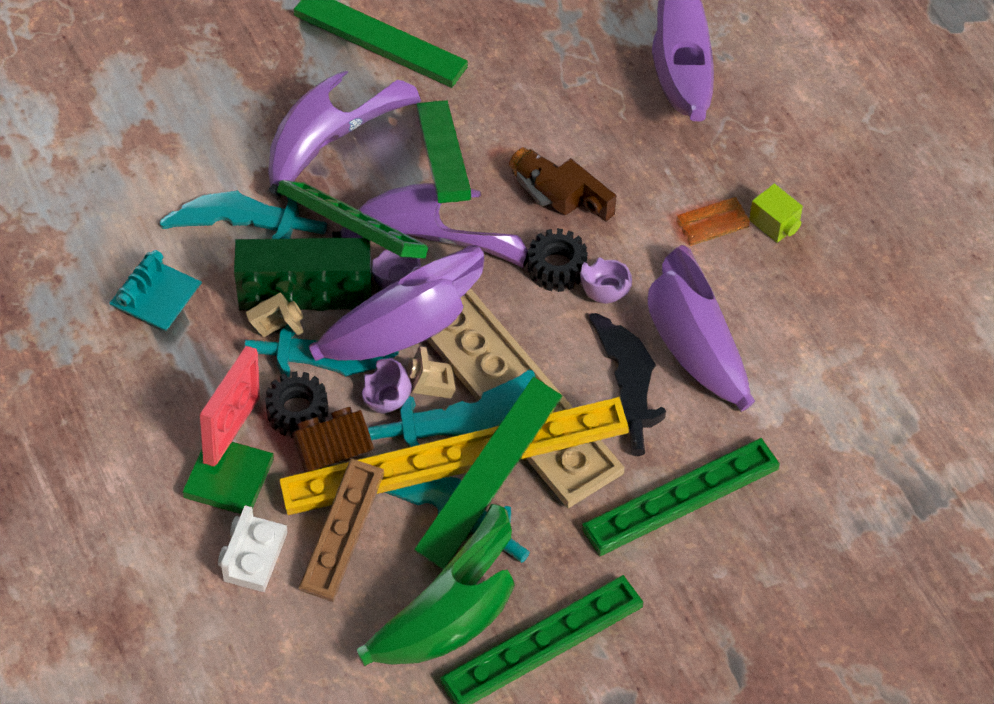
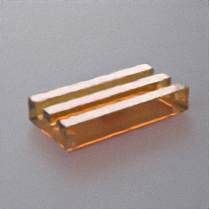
M737 197L677 215V224L679 227L682 226V233L684 237H688L687 242L689 246L748 228L750 223ZM733 209L735 210V211H733V212H730V213H727V214H724V215H721V216L719 215V214H721V213H724V212H727V211H730V210H733ZM708 218V219L705 220V221H702V222H699V223L690 225V223H693V222H696V221H699V220Z

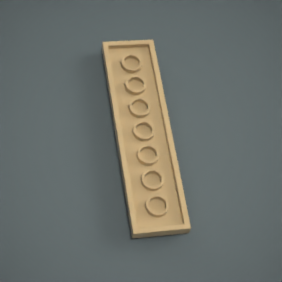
M471 288L460 298L464 308L456 320L437 335L427 339L444 362L451 364L455 375L477 401L482 398L483 392L519 377L527 370H533L535 378L560 393ZM562 396V399L552 413L573 407ZM602 440L526 458L567 509L622 476L625 468Z

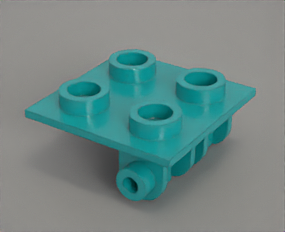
M153 250L145 254L142 261L135 267L133 273L128 276L123 286L118 289L109 304L167 331L202 284V281L163 264V254L158 250Z

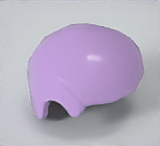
M384 250L377 258L372 260L373 278L382 289L421 268L420 258L400 257L389 250Z
M599 257L591 266H588L585 262L582 265L580 272L581 285L586 295L594 301L603 304L613 303L629 293L632 287V274L625 264L617 260H604Z
M393 358L378 360L376 362V371L372 374L364 375V388L361 393L364 404L377 413L384 414L398 409L411 394L412 385L408 373L402 364Z

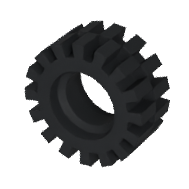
M557 228V234H553L552 229L546 230L545 237L542 233H539L536 236V240L533 239L528 250V272H530L532 281L537 279V285L541 288L544 284H547L548 291H552L553 286H558V292L564 291L565 285H567L569 290L574 288L575 282L579 285L581 283V268L584 262L587 263L588 256L587 246L585 243L582 244V238L579 235L573 239L574 232L568 230L567 235H564L563 229ZM558 254L569 258L570 262L562 266H555L546 262L545 258Z
M297 371L291 372L292 378H287L286 374L280 375L281 383L275 379L271 382L272 389L268 388L266 391L265 402L268 421L271 422V427L274 430L279 428V432L283 436L286 435L287 431H290V436L293 438L292 433L300 430L298 424L318 417L319 422L323 423L326 421V417H328V399L323 383L319 384V379L315 376L310 380L309 373L303 372L302 377H298ZM292 398H304L310 402V406L300 412H291L284 408L285 402Z

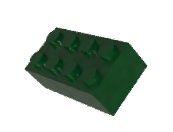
M366 238L235 239L234 277L239 311H248L260 302L268 300L279 293L289 303L295 301L300 310H353L372 297L370 240Z

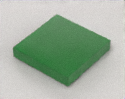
M231 442L218 464L214 467L203 463V452L201 449L184 487L183 497L238 514L242 513L244 506H249L253 509L273 463V453Z

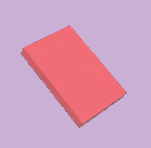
M245 346L200 413L204 464L214 467L218 464L260 399L258 352L255 348Z

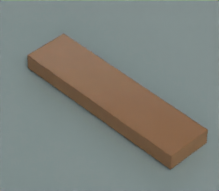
M352 458L350 459L299 585L300 591L334 602L384 476V469Z

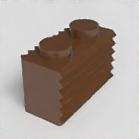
M350 406L332 412L333 419L320 423L318 417L298 424L300 430L292 433L305 472H310L374 450L361 410L352 412Z

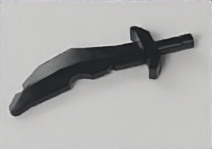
M592 313L589 315V321L596 329L607 357L618 363V368L614 371L618 386L622 388L620 389V399L629 428L631 454L633 456H642L645 454L643 428H651L666 417L665 408L660 407L655 410L648 409L647 394L651 374L656 364L640 338L622 325L616 326L612 324L611 319L598 313Z

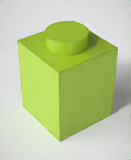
M774 183L752 200L749 221L778 243L787 235L792 236L798 231L802 223L800 219L803 206Z

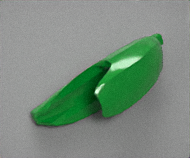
M491 504L476 532L434 581L409 605L378 630L363 646L356 649L363 666L372 662L389 665L414 664L444 656L467 644L498 617L506 606L515 587L514 580L507 569L501 570L480 584H475L495 562L511 539L512 528L507 510L504 507Z

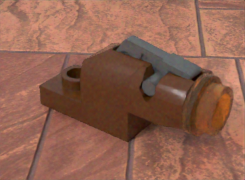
M522 147L512 155L509 161V168L512 169V174L539 205H551L558 212L567 215L583 203L590 213L597 214L605 222L615 215L617 195L573 159H568L558 167L553 162L540 156L533 149L528 150Z

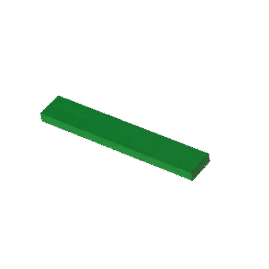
M301 0L294 8L295 17L448 87L453 88L468 68V60L335 0Z
M448 100L416 103L417 115L438 203L470 201L471 188Z
M288 180L279 182L277 192L400 257L426 258L429 247L424 243L305 182Z
M534 376L532 377L414 549L416 553L444 570L550 417L563 395Z
M759 438L583 523L582 531L599 557L779 470L780 463L764 440Z
M622 575L440 677V683L454 704H474L643 608V600L626 577Z

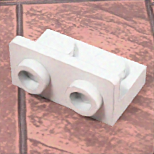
M244 506L241 516H235L230 529V536L232 538L229 545L223 546L219 555L218 566L222 568L224 582L265 592L288 533L287 525L253 517L252 507Z

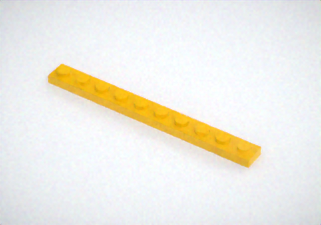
M620 397L552 413L521 459L629 433ZM499 426L363 458L358 461L384 469V476L376 494L458 475L469 471ZM349 462L279 479L287 514L293 515L332 505Z

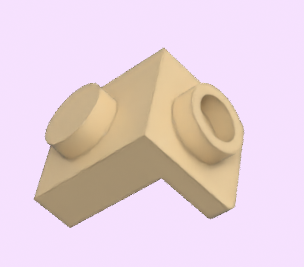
M281 293L260 302L254 308L246 311L249 322L263 337L287 324L297 335L304 332L300 320L304 318L300 308L295 301L289 303Z
M419 346L414 358L409 359L406 368L408 377L411 379L412 393L452 398L455 392V383L451 364L428 361L427 348Z

